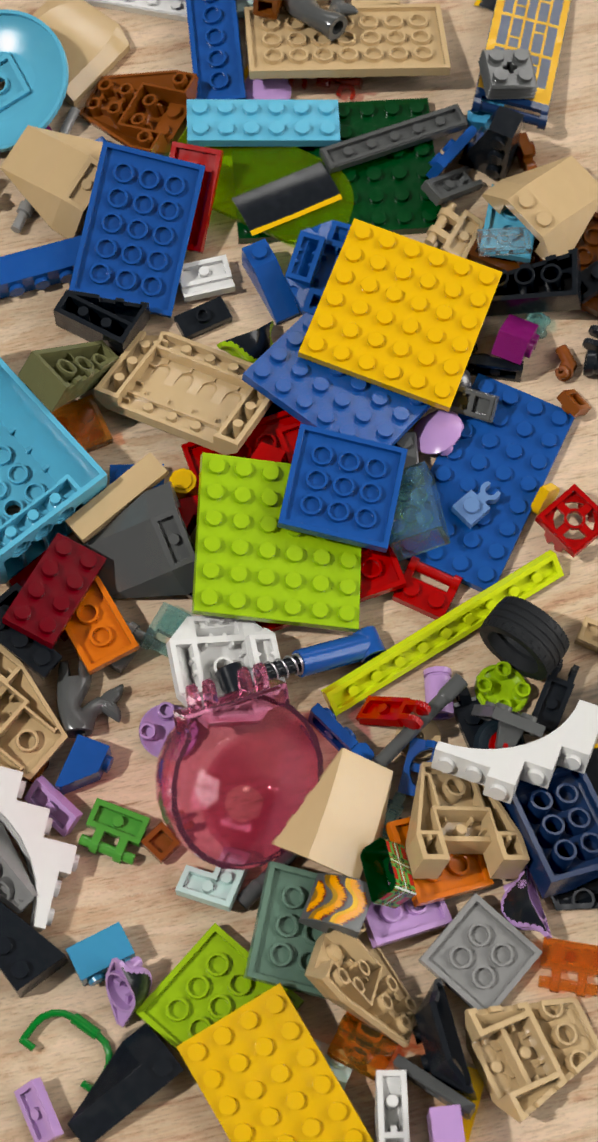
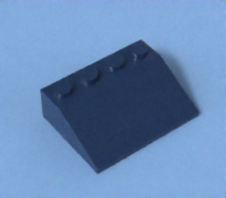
M564 767L556 768L548 789L520 780L511 804L502 801L500 803L523 836L530 858L527 866L542 898L568 892L598 878V796L586 771L585 774Z

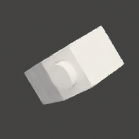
M406 1070L375 1071V1142H410Z

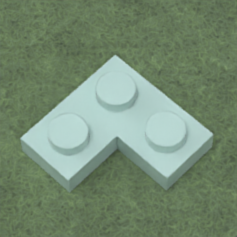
M224 848L213 873L186 865L176 886V895L231 912L252 862L251 856Z

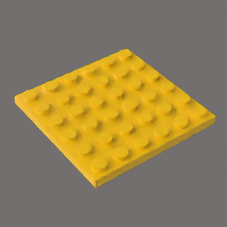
M354 218L301 344L298 357L449 412L503 272Z

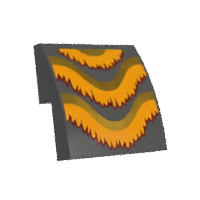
M318 873L299 923L327 933L328 928H331L357 939L371 904L367 882L338 874Z

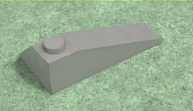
M0 821V901L20 914L34 900L37 893Z

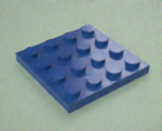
M300 423L277 527L386 553L408 449Z

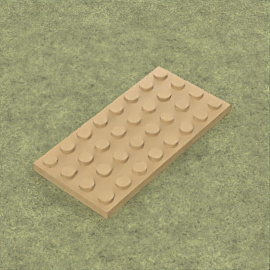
M440 3L353 5L358 10V14L345 16L347 18V27L344 33L334 41H330L316 29L295 19L283 6L277 20L253 15V7H244L249 79L450 75L451 65ZM319 5V6H320L322 9L327 10L330 5Z

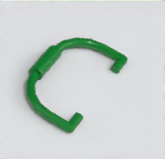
M52 1009L41 1013L29 1024L19 1039V1043L32 1052L36 1045L28 1039L37 1026L51 1017H64L94 1040L97 1039L102 1044L106 1054L104 1068L113 1056L110 1043L101 1033V1029L80 1014H73L66 1010ZM84 1080L80 1086L89 1092L93 1085Z

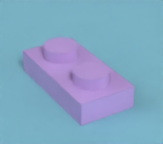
M43 775L36 778L23 798L27 803L49 808V817L53 818L52 827L63 837L72 832L83 815Z
M41 1077L30 1080L14 1092L34 1142H52L64 1134Z

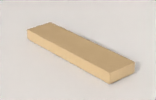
M151 452L148 453L65 520L67 526L85 543L144 492L152 489L168 476V471Z

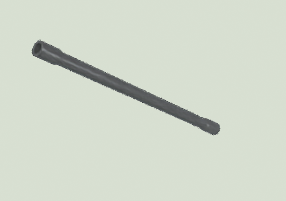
M456 673L428 703L432 709L429 715H416L424 723L421 729L411 730L404 727L372 761L386 767L447 704L451 703L468 686L467 682ZM284 850L274 862L289 866L298 856ZM267 868L237 895V901L245 909L248 910L261 897Z

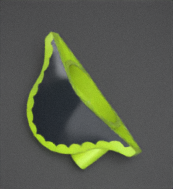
M273 321L257 330L217 344V347L232 356L254 363L273 345L271 339V331L274 326Z

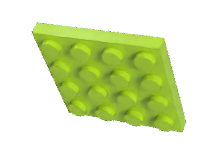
M214 923L135 1011V1014L179 1053L176 1046L274 986L244 978L249 952ZM285 989L296 1010H298L304 1003V1000L294 991Z

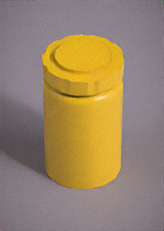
M181 468L171 474L169 481L172 482L178 499L198 495L196 476L191 470Z

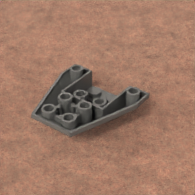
M171 481L144 492L84 545L86 548L107 558L98 576L112 599L187 595L193 592L195 548L178 508L181 507V504Z

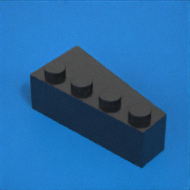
M578 248L568 250L569 253L557 257L555 254L547 256L545 260L530 264L527 262L521 264L517 269L510 271L501 270L503 273L486 316L580 310L581 261Z

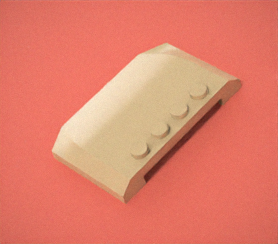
M140 331L94 388V397L106 409L223 455L238 453L273 403L242 380L243 373L253 363L172 332L161 331L159 336L146 335V331Z

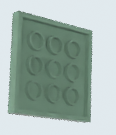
M274 861L268 863L244 978L273 986L281 983L285 989L327 999L305 976L316 940L324 932L299 923L318 873Z

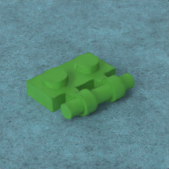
M97 798L86 822V827L95 830L93 837L82 834L78 845L88 848V852L94 854L99 852L112 857L114 862L120 864L125 862L133 865L136 854L126 851L129 843L138 847L141 846V841L146 834L151 819ZM104 835L119 839L117 846L103 842Z

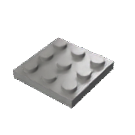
M475 893L418 961L437 978H441L442 983L469 1007L485 1009L490 1006L500 1005L543 952Z

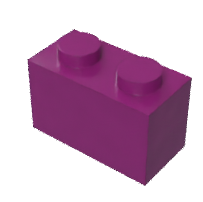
M509 314L498 331L491 354L521 365L525 357H531L533 350H535L540 335L536 334L539 325Z

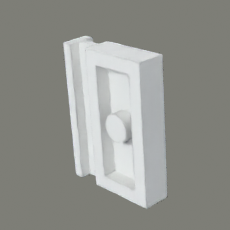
M226 255L183 264L179 284L185 303L235 292V284Z

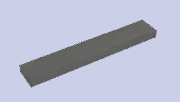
M455 104L320 148L319 155L327 171L331 174L467 129L468 122L459 105Z

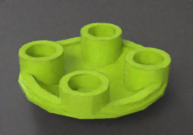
M500 661L495 665L482 669L476 677L474 685L476 698L481 705H485L486 701L494 704L498 702L512 707V711L516 713L525 706L531 692L530 685L522 674L505 661Z

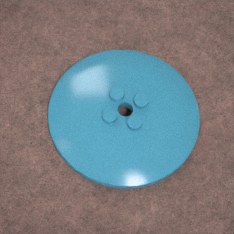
M0 10V82H5V87L0 90V153L12 150L28 125L45 129L52 122L64 101L69 79L66 53L55 33L35 16L16 10Z

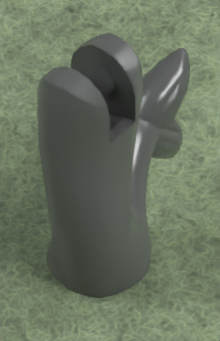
M316 0L282 1L283 8L291 16L316 29L330 41L336 40L344 33L347 27V18L345 16L358 14V10L353 5L345 3L344 0H332L327 10L322 9Z
M79 659V675L71 676L68 660L61 661L58 669V714L60 724L68 738H76L78 734L85 737L90 736L93 733L97 717L102 713L118 723L121 721V711L117 702L123 695V684L106 691L101 697H97L88 702L84 707H81L92 681V674L89 675L81 659Z

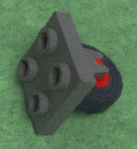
M486 701L485 705L474 704L471 715L487 721L479 727L475 734L473 747L477 749H500L525 744L523 735L542 737L545 726L536 723L537 717L523 712L521 714L513 712L512 707L498 702L494 704Z

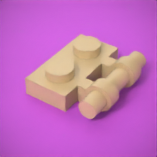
M448 201L445 207H442L438 212V219L435 224L429 227L427 231L428 236L424 242L433 247L436 241H440L443 243L440 248L441 250L466 259L485 222L466 209L459 216L454 212L457 207L456 204ZM447 223L453 226L450 233L443 230Z

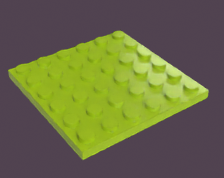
M202 452L200 456L192 614L357 632L359 630L361 547L277 527L291 464Z

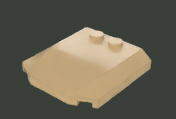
M47 0L32 15L49 26L65 50L69 68V79L64 101L73 107L98 84L102 76H106L130 51V44L120 25L84 0Z

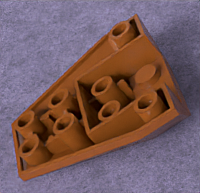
M179 70L102 76L79 112V115L124 146L155 154L170 152L172 141L178 142L187 127V99H196L198 76L194 73Z

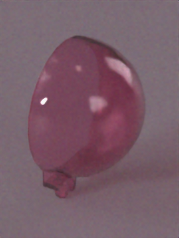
M262 662L253 665L255 685H253L251 673L246 667L237 670L239 690L217 696L215 684L209 678L202 681L204 701L201 702L198 687L194 683L186 686L188 706L173 711L175 726L167 735L157 760L155 771L156 799L165 824L174 838L194 856L224 869L245 870L259 867L281 856L286 850L272 845V841L276 836L280 835L286 827V822L292 814L297 812L304 802L303 799L309 791L314 789L320 780V776L323 774V755L317 735L308 720L290 704L287 682L276 678L269 680L266 667Z

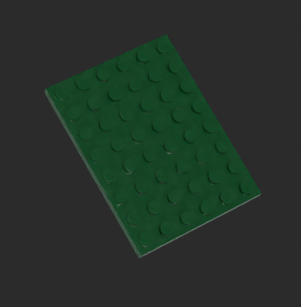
M428 98L339 102L340 142L430 113ZM433 140L331 173L330 176L342 196L341 200L254 236L251 235L246 222L236 207L238 244L255 243L264 238L267 242L297 241L300 231L303 229L313 228L331 220L351 225L354 218L399 235L427 233L429 227L437 221V214L441 209V205L436 206L421 189L424 181L429 179L426 176L432 168L429 162L435 156ZM231 147L235 197L319 162L323 163L319 155V150L323 147Z

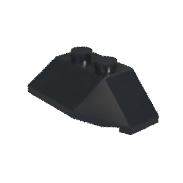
M438 978L434 980L415 1014L417 1026L413 1027L414 1037L417 1044L423 1043L425 1054L420 1055L424 1071L427 1073L431 1072L433 1077L466 1099L474 1101L477 1100L442 979Z

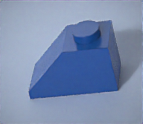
M78 734L57 779L56 789L65 795L99 781L104 772H109L114 757L111 756L110 746Z

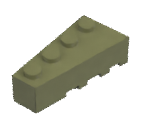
M103 340L35 350L30 353L18 377L53 412L96 387L119 357Z

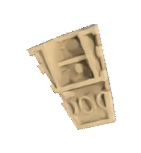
M341 748L320 776L317 785L312 791H309L303 799V804L295 814H292L286 822V827L279 836L275 837L271 844L294 855L305 857L344 876L366 882L360 855L363 848L383 836L393 771L352 751Z
M576 996L541 1000L537 1003L523 1002L511 1006L501 1007V1005L485 1009L471 1008L465 1010L466 1048L493 1103L519 1123L525 1120L534 1110L540 1107L549 1097L598 1056V1039Z

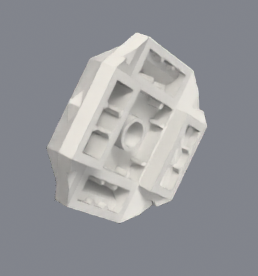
M206 615L187 616L166 643L176 698L205 727L259 722L286 687L285 677H281L278 681L270 680L268 684L264 682L259 683L258 687L254 686L248 695L238 700L227 701L215 676L217 668H222L234 662H240L242 666L253 668L255 664L263 665L265 661L272 663L274 659L280 658L275 633L267 628L263 629L254 621Z

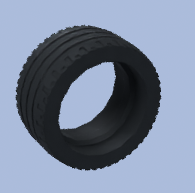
M515 596L504 597L487 616L479 630L486 647L500 661L508 662L512 668L523 676L534 680L545 679L562 660L570 645L567 635L552 617L531 602Z

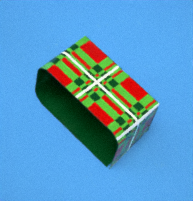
M378 838L363 848L360 858L373 904L395 909L417 895L403 845L384 838ZM389 861H391L394 875L389 871Z

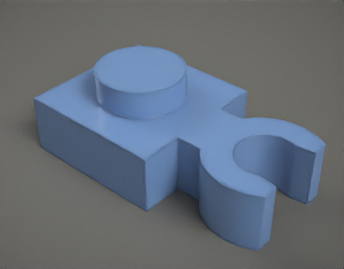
M489 481L481 485L478 494L471 489L451 508V511L469 529L490 512V507L487 504H494L499 500V491L494 495L486 493L491 485Z

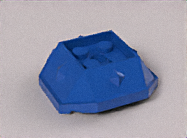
M331 220L313 228L309 227L300 231L285 274V282L302 315L306 312L314 315L351 227L350 224Z

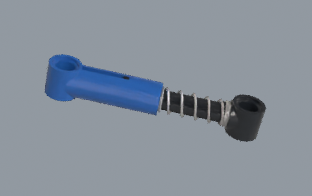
M367 626L346 637L293 651L292 657L286 655L283 660L276 658L272 663L265 661L263 665L255 664L253 668L242 666L240 662L230 663L217 670L215 676L227 701H234L248 695L254 686L258 687L259 683L264 682L268 684L270 680L278 681L281 677L288 679L289 675L292 674L303 678L360 661L362 664H365L386 651L376 627Z

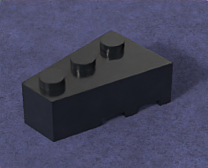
M500 105L487 120L486 124L483 127L481 126L477 134L469 141L458 164L463 166L469 165L471 169L484 173L492 179L501 180L506 178L516 158L524 114Z
M66 290L53 310L56 326L89 342L103 340L119 357L137 334L143 331L150 320L148 302H140V304L125 302L123 298H116V300L100 298L98 294Z

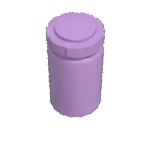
M433 666L423 671L425 678V702L427 704L451 679V668ZM453 701L447 704L432 720H446L454 717Z

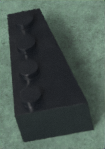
M0 902V971L21 998L69 963L62 951Z

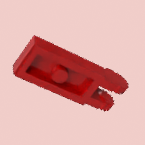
M368 696L356 716V720L360 725L405 726L411 730H420L424 723L415 714L428 716L432 709L423 700H411L404 697Z

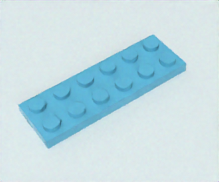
M187 99V144L202 147H326L340 142L338 100Z

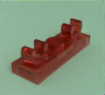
M361 77L313 78L316 81V85L330 88L331 84L340 85L336 91L338 98H341L344 90H350V101H354L356 98L355 89L362 90L363 79ZM290 78L288 80V84L293 87L296 79H302V90H306L308 87V80L306 78Z

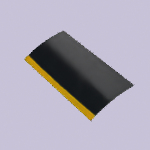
M319 162L231 199L241 213L251 235L254 236L341 200L342 196L323 163Z

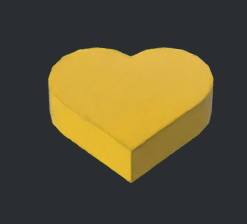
M553 483L541 486L531 504V511L539 515L556 499L560 488Z

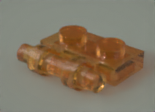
M544 937L541 949L543 953L540 957L539 968L551 970L550 977L539 975L538 987L548 988L549 992L558 993L560 990L575 993V996L585 998V995L597 997L598 985L587 983V976L598 978V946ZM561 972L577 974V980L561 979Z

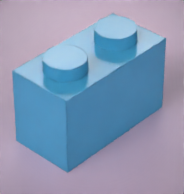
M120 922L66 948L67 954L83 986L87 984L95 986L104 981L113 958L126 962L136 956Z

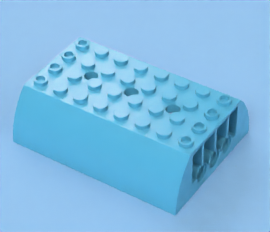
M0 358V584H5L49 547L57 533L67 536L73 532L67 526L65 520L107 487L108 477L107 473ZM11 505H17L21 508L20 512L14 515H8L6 510Z

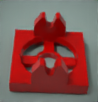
M576 484L572 485L535 518V521L545 530L544 536L547 543L552 542L555 551L562 552L565 550L573 558L598 537V506ZM577 503L579 509H570L566 504ZM556 510L564 516V523L557 529L553 520ZM571 513H577L581 516L582 523L577 526L571 525L567 521V516ZM586 515H588L589 522H594L593 530L585 524ZM569 530H579L585 537L582 539H570L563 535Z

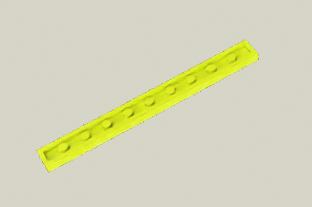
M551 550L545 552L322 689L321 692L329 709L335 716L341 714L477 630L504 597L515 596L525 600L564 576L556 553Z

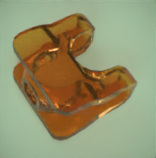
M346 1011L328 1047L327 1054L337 1062L375 1081V1071L386 1070L398 1043Z

